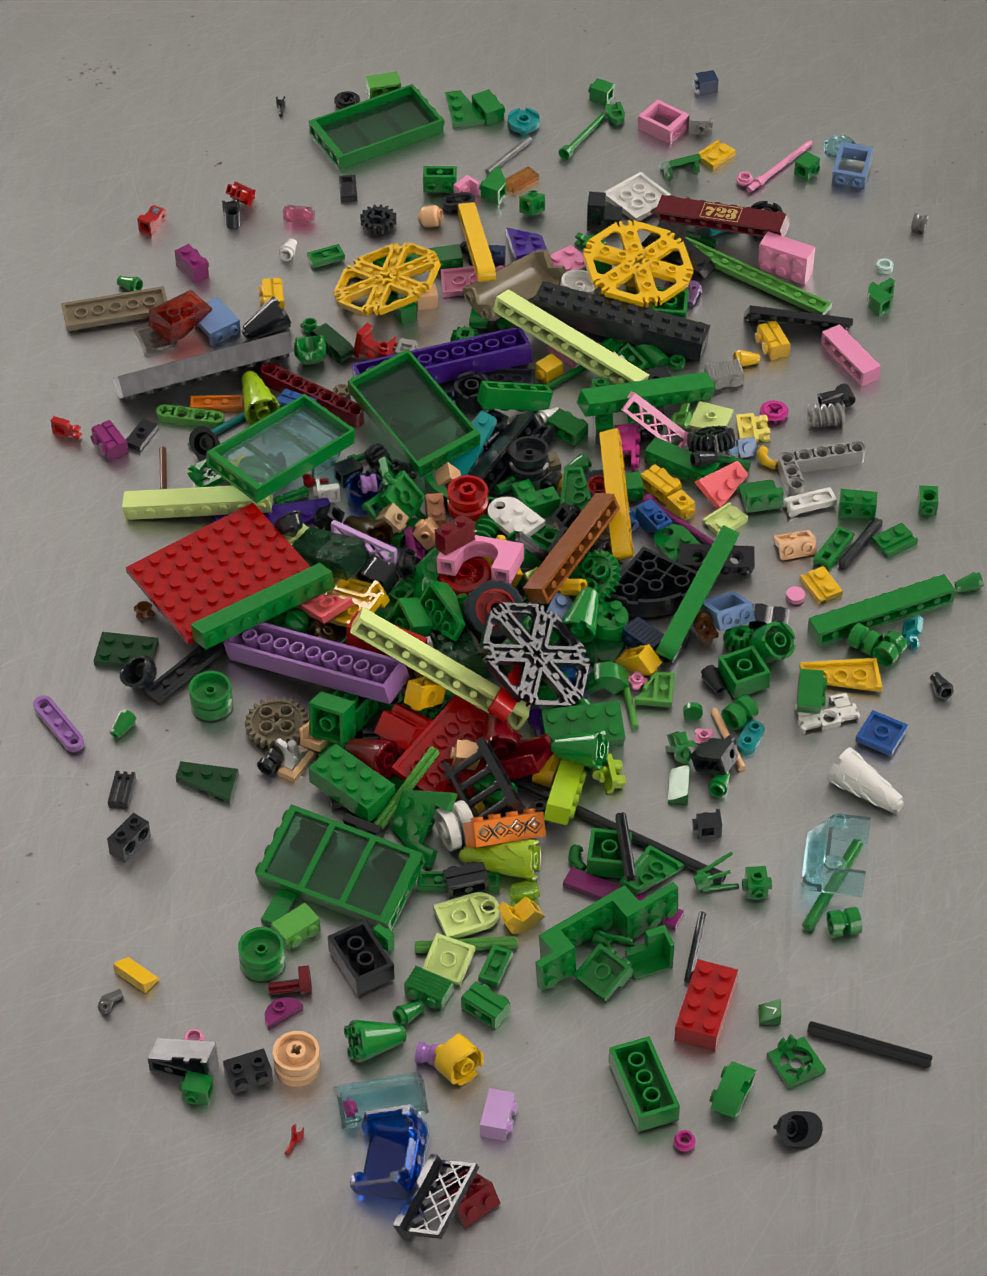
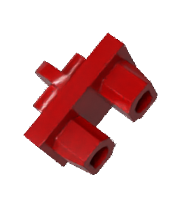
M234 181L233 185H227L226 194L230 195V198L234 200L239 199V202L251 206V201L255 199L256 190Z

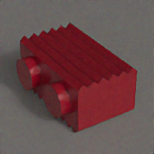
M465 515L456 517L455 520L452 519L449 523L435 529L436 549L446 556L475 540L474 521Z

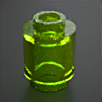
M528 880L511 884V889H508L509 898L515 904L524 897L532 901L536 897H540L537 881Z

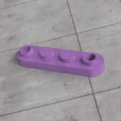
M49 696L37 697L33 702L36 714L66 750L70 752L80 751L84 747L82 734Z

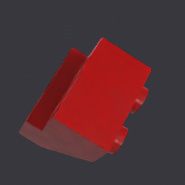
M394 704L392 711H383L374 733L378 734L381 740H391L398 743L401 751L405 752L433 720L405 704Z

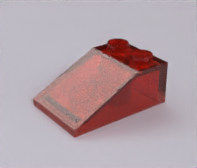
M189 290L150 309L149 326L169 344H172L189 334L212 311V307L192 290Z

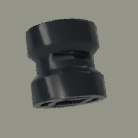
M269 748L264 754L265 757L257 762V767L263 774L272 776L276 771V767L283 763L284 757L278 750Z

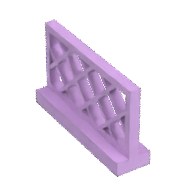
M336 520L331 522L332 550L329 552L330 559L359 571L367 559L371 557L370 555L375 554L379 557L377 554L379 553L383 557V561L386 563L391 562L398 567L396 548ZM385 551L391 553V557Z

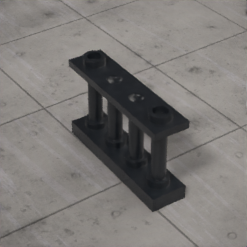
M483 737L475 741L479 747L477 752L455 767L446 761L443 763L446 769L444 774L449 781L453 782L459 796L470 808L473 817H483L484 820L488 819V815L496 814L506 806H512L517 811L524 807L491 744ZM481 758L485 759L487 762L485 768L462 783L458 774ZM489 774L494 775L496 779L494 784L473 798H470L466 791ZM502 790L504 794L503 799L479 815L475 805L496 791Z

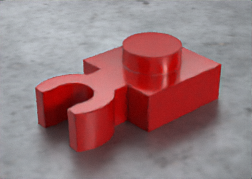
M53 416L50 420L53 434L66 438L71 436L77 440L81 438L82 433L79 432L81 426L76 424L70 425L69 420Z

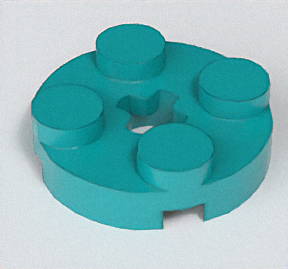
M516 108L508 114L507 126L512 131L520 133L522 136H527L540 126L539 113L531 108H526V110Z

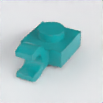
M920 615L903 622L902 636L907 641V644L911 643V650L919 648L917 636L922 633L923 618Z

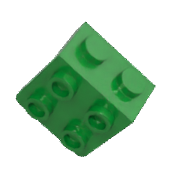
M773 480L739 484L738 490L746 513L782 508L784 492L782 487L776 488Z

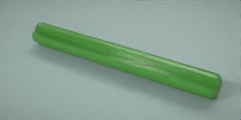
M431 746L373 824L381 826L382 829L385 828L397 810L403 790H413L439 755V751Z
M516 936L456 939L475 946V951L491 950L493 945L506 949H516L518 947ZM433 940L416 941L415 953H428Z

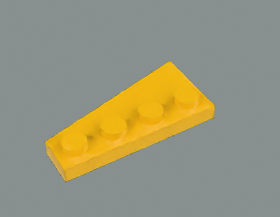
M877 658L800 662L799 669L824 670L823 677H827V685L882 692Z

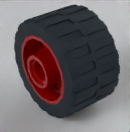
M501 580L483 582L467 595L468 597L465 599L464 607L462 608L463 619L466 627L472 634L481 639L486 617L491 611V607L496 608L502 602L523 603V599L518 590L509 583ZM513 614L521 624L524 614ZM493 626L490 641L506 637L498 627Z

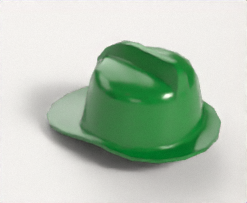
M287 610L275 616L273 620L275 626L304 634L312 625L308 615L302 610Z

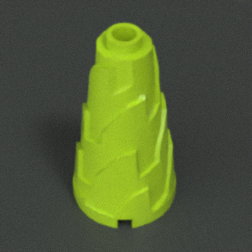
M252 371L244 373L242 376V392L245 418L249 425H253L280 409V405L257 373Z
M538 840L512 841L481 847L465 846L464 849L460 850L459 860L464 865L470 862H484L487 871L535 881L538 875L533 874L534 870L540 871L541 847L535 845L539 843Z

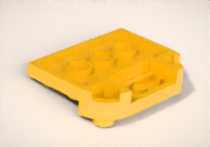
M344 572L341 573V576L334 578L335 588L323 593L326 596L339 595L340 599L352 598L354 605L328 622L346 628L356 611H360L364 607L374 613L378 607L385 608L390 601L378 581L375 580L373 583L350 578L348 573Z

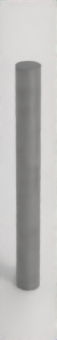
M530 136L526 137L485 170L486 174L489 175L496 166H502L531 143L532 138Z

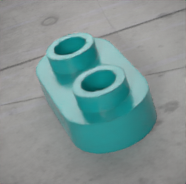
M750 721L746 724L737 741V749L740 753L750 755L756 751L765 732V727L761 722Z

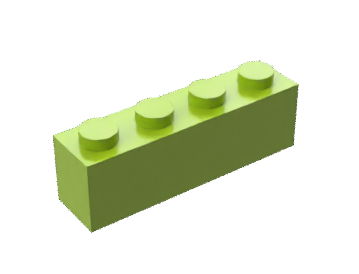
M561 759L547 801L544 820L568 825L569 818H574L587 772L583 771V765Z

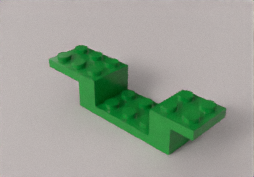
M672 882L643 900L638 901L624 885L539 934L540 959L535 962L537 987L544 991L547 988L554 987L564 978L571 977L576 972L575 948L583 942L591 940L598 929L607 931L614 925L624 937L633 939L641 936L646 930L655 928L665 918L675 916L679 911L678 886Z

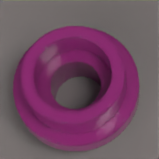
M347 1097V1100L343 1101L342 1105L346 1117L354 1119L356 1118L355 1113L359 1111L355 1100L351 1101Z

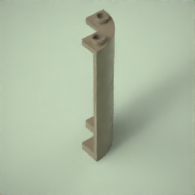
M548 249L536 250L495 271L496 281L478 282L477 280L462 288L464 299L483 319L495 321L502 317L493 310L498 295L509 289L531 302L534 300L542 281L560 285L561 278L566 273L564 265L553 266Z

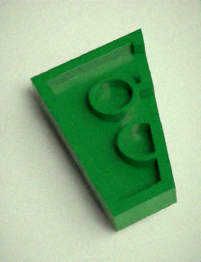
M461 90L445 92V99L453 128L485 124L483 116Z
M649 845L634 863L636 880L627 882L624 875L620 880L619 886L625 885L631 893L637 896L682 871L685 864Z

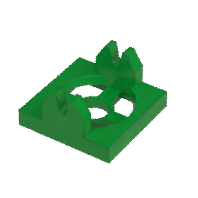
M698 153L662 162L659 164L660 170L663 169L666 180L673 179L672 167L690 163L693 174L700 172L698 160H701V157Z
M207 459L195 464V466L190 465L187 467L189 470L187 474L195 483V487H214L226 481L216 472L213 476H210V473L213 471L210 468L202 475L204 468L208 467Z
M792 1034L789 1035L787 1040L783 1037L776 1049L767 1052L766 1057L788 1089L826 1072V1068L804 1036L797 1040ZM791 1050H801L808 1055L803 1057L795 1056ZM785 1054L788 1062L781 1066L780 1058ZM798 1060L802 1063V1066L800 1068H793L790 1062ZM808 1063V1066L805 1069L804 1064ZM788 1071L796 1072L797 1075H792Z

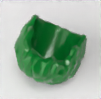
M324 336L296 337L294 343L295 357L305 365L320 363L326 355Z

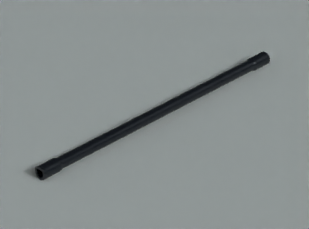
M521 778L510 779L511 783L513 782L517 788L548 801L549 791ZM577 805L575 815L602 828L617 830L616 822ZM629 829V832H632V842L645 848L651 845L694 871L708 866ZM714 867L706 873L709 872L712 876L723 871ZM727 875L713 881L723 884Z

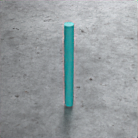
M245 411L215 427L212 431L218 435L246 419Z

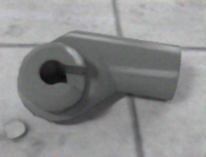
M121 989L101 996L98 1003L100 1013H109L114 1002L124 999Z

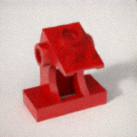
M368 322L357 331L354 344L355 357L359 358L363 355L372 360L395 354L396 348L394 346L397 347L398 345L395 342L396 336L389 342L379 343L373 339V326Z

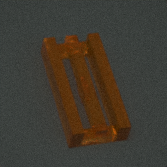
M528 166L505 179L507 189H512V193H515L539 180V174Z

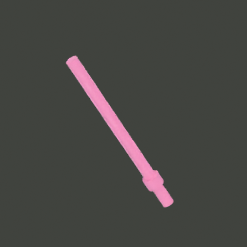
M811 140L805 142L765 174L755 178L753 183L746 187V190L751 193L756 188L763 186L766 180L810 148L813 142Z

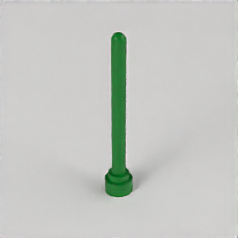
M601 113L575 140L559 149V156L564 160H568L573 155V150L607 117L606 113Z

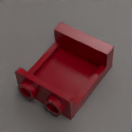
M548 734L518 740L520 744L518 757L500 761L509 779L537 774L541 771L553 755L551 751L552 742Z

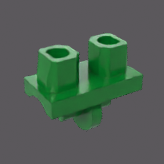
M676 731L667 734L670 745L665 746L666 752H674V758L679 763L689 762L691 751L688 747H695V742L688 740L686 731Z

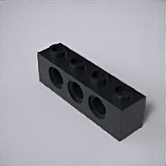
M680 543L677 548V562L695 571H699L712 544ZM734 545L720 574L738 573L745 576L752 573L755 568L754 546ZM693 557H699L702 562L694 561ZM735 558L739 563L734 564L730 559Z

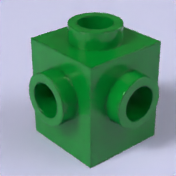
M530 190L528 193L519 196L520 213L536 216L540 212L545 211V194L538 193L537 190Z
M766 866L745 867L742 890L746 891L747 899L768 898V891L772 889V879L767 876Z

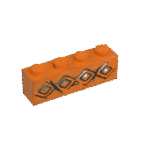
M535 808L523 809L521 814H518V811L505 812L506 816L503 817L500 814L488 815V819L484 820L483 817H473L471 822L463 823L466 847H481L546 836L543 812H535Z

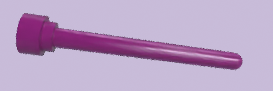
M647 494L643 498L641 503L652 499L673 523L685 527L693 536L705 544L714 543L713 539L659 505L656 498L651 494Z

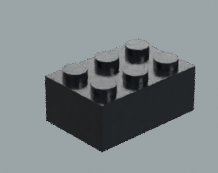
M365 920L328 936L329 952L357 996L395 979L393 962Z

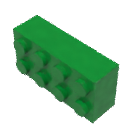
M620 700L541 710L543 735L548 734L551 742L560 736L604 730L607 735H604V739L608 740L609 747L624 745L626 736Z
M337 744L308 767L311 784L359 818L368 822L375 819L395 795V785Z
M650 1036L609 1047L608 1062L637 1131L640 1132L678 1121L680 1105Z

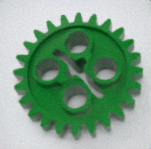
M594 550L593 554L589 551L587 552V556L582 558L568 579H586L587 587L594 588L599 594V601L604 603V597L610 598L609 593L615 592L613 587L619 585L616 580L621 579L618 573L622 570L619 568L620 563L608 551L605 553L603 550L600 552ZM568 596V598L572 599V602H573V601L575 600V598L577 597V596Z

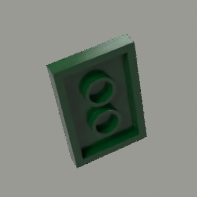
M102 632L93 660L94 665L123 668L124 664L130 662L131 659L142 655H147L154 661L159 639L157 637Z

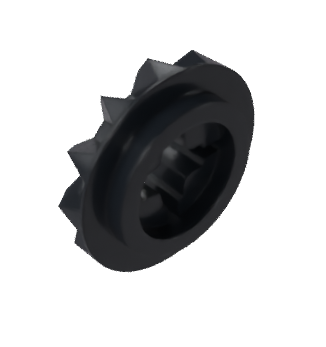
M351 91L341 92L334 98L336 107L341 109L360 102L359 95Z

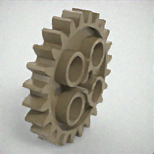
M275 696L274 700L267 697V702L260 700V705L254 704V709H249V714L246 715L245 721L246 734H249L250 740L254 739L255 745L260 743L261 748L267 745L268 749L275 747L276 750H279V747L275 744L278 738H281L286 743L290 740L300 743V728L309 721L304 706L300 707L299 702L293 704V698L286 701L285 696L281 700L278 699V696Z

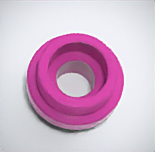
M681 1130L674 1137V1146L680 1151L687 1152L695 1146V1137L688 1130Z

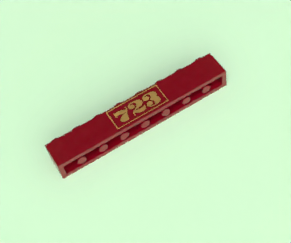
M661 195L655 210L659 221L664 220L669 223L764 237L767 232L785 237L790 225L787 214L781 211L773 212L766 209L740 207L734 204L726 205L720 202L713 203L705 200H693L687 197L680 198L673 195Z

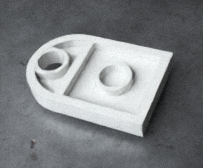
M513 497L497 498L488 506V516L499 525V530L507 536L514 531H520L531 536L546 524V520ZM501 506V507H504V508H503V509H497L496 507Z

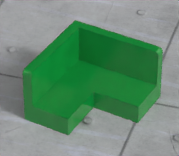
M665 925L646 930L645 943L625 949V958L633 964L632 969L634 973L632 977L634 980L673 968L674 942Z

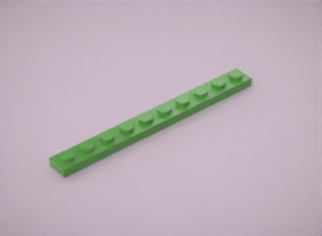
M687 236L685 237L713 261L717 270L811 313L825 315L832 307V303Z

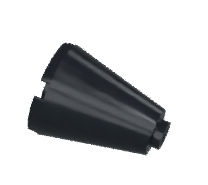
M271 297L242 326L243 330L241 332L246 339L253 341L292 326L290 325L291 321L284 308L278 305L280 302L275 297Z

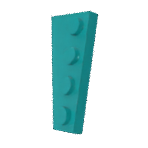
M483 410L471 422L480 433V445L449 462L460 470L461 476L468 475L475 467L476 460L481 455L485 442L488 441L497 424L496 418ZM463 432V433L459 436V438L462 437V436H464V435H466V434Z

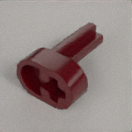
M309 965L298 966L299 979L268 983L269 995L300 991L301 994L312 993Z

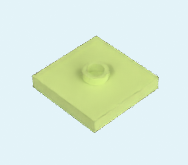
M699 401L688 429L695 430L700 429V427L718 425L728 427L734 409Z
M436 933L422 968L453 981L455 985L461 986L476 947Z

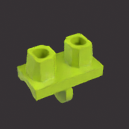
M608 753L607 762H603L601 765L604 769H593L592 776L601 783L604 782L606 794H612L615 788H624L626 777L616 774L622 771V761L614 760L612 754Z

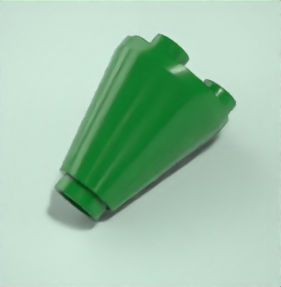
M352 1020L349 1022V1025L344 1026V1035L348 1039L349 1044L347 1048L348 1058L350 1060L354 1059L358 1063L367 1061L406 1041V1031L403 1025Z

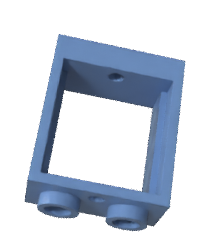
M841 142L832 172V182L865 188L874 147ZM842 158L865 162L863 172L857 173L840 170Z
M735 591L706 599L701 607V610L710 615L712 624L719 631L755 621L752 602Z

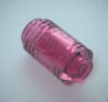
M284 206L283 220L306 224L314 221L315 211L312 210V207Z

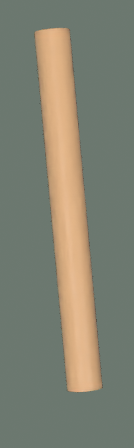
M713 708L710 712L723 739H725L730 734L718 709ZM737 750L738 759L735 761V764L739 771H743L746 767Z

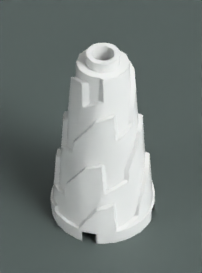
M851 747L847 748L838 757L840 759L839 762L834 763L827 776L829 782L851 792L859 798H864L875 806H880L893 813L894 811L898 812L904 805L902 796Z

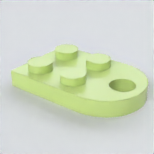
M483 892L471 893L433 905V911L444 935L453 939L487 930L497 923L500 916V911L497 908L499 906L498 901L493 896ZM486 906H492L494 909L491 911H486L483 908Z

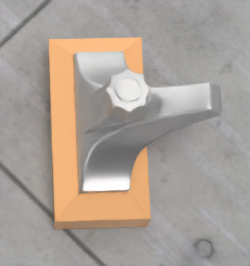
M278 738L275 744L282 750L286 758L283 765L278 769V776L295 784L316 758V752L300 744L297 746L294 740L286 743L281 738Z

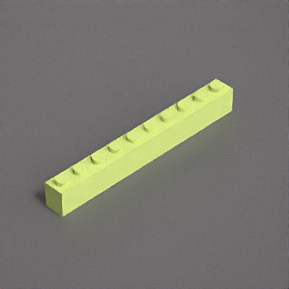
M509 289L496 297L493 307L495 313L598 376L609 378L611 384L648 380L649 374Z
M363 607L352 623L350 633L489 713L487 710L500 687ZM522 700L516 703L514 709L507 717L512 728L519 731L529 717L531 705L526 707V702Z

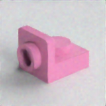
M466 175L453 185L454 194L470 192L478 196L479 182Z

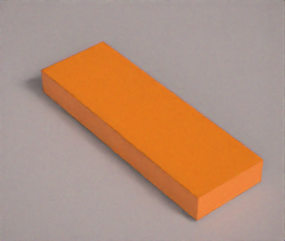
M243 395L190 396V408L219 412H244Z

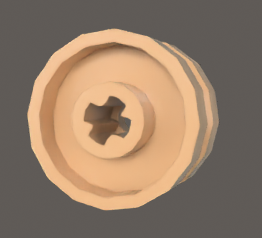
M291 1031L283 1034L276 1040L272 1053L276 1077L283 1084L291 1087H302L312 1083L318 1077L321 1070L320 1047L317 1040L311 1034L303 1031Z

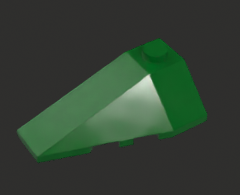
M429 580L419 600L432 622V629L438 630L441 634L457 641L465 627L457 596L448 583Z

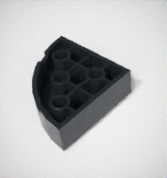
M643 546L619 574L621 579L616 580L619 585L613 587L615 592L609 593L610 598L604 597V602L620 601L627 610L628 616L659 617L677 612L697 571Z

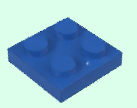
M872 710L856 735L855 742L892 756L908 730V724Z

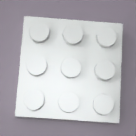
M642 172L604 192L606 193V201L613 206L623 207L622 213L632 221L638 222L655 213L661 195H671Z

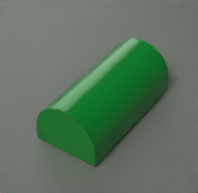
M646 344L635 346V350L652 368L670 364V358L659 348Z

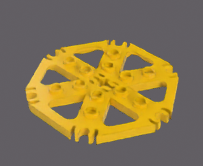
M628 220L627 226L623 225L622 221H619V227L617 222L590 238L583 252V259L592 286L595 284V289L602 287L601 294H604L605 297L635 304L640 307L644 305L648 307L649 302H653L654 306H657L658 302L661 305L686 289L690 284L694 270L684 242H681V238L674 240L675 233H671L670 230L635 220L633 222ZM645 230L658 234L660 238L643 249L637 231ZM612 233H617L624 250L601 243V240ZM673 251H679L683 265L677 266L660 260ZM593 260L616 267L605 274H599ZM653 277L676 284L661 292L657 290ZM633 278L638 294L634 295L620 291L617 288Z
M404 242L402 246H399V243L395 245L393 243L358 257L357 260H353L354 265L352 266L347 265L348 269L344 268L333 292L339 307L364 317L365 314L369 317L372 312L375 313V316L383 315L418 301V299L422 298L420 294L422 292L428 293L427 289H431L441 263L436 252L411 242L408 245ZM410 254L421 256L404 264L406 257ZM387 256L383 267L371 263ZM430 271L426 282L411 279L413 276ZM353 277L364 279L347 287L349 280ZM391 291L407 296L404 299H399L389 305H385ZM370 294L362 308L351 304L352 301L359 300L361 297Z

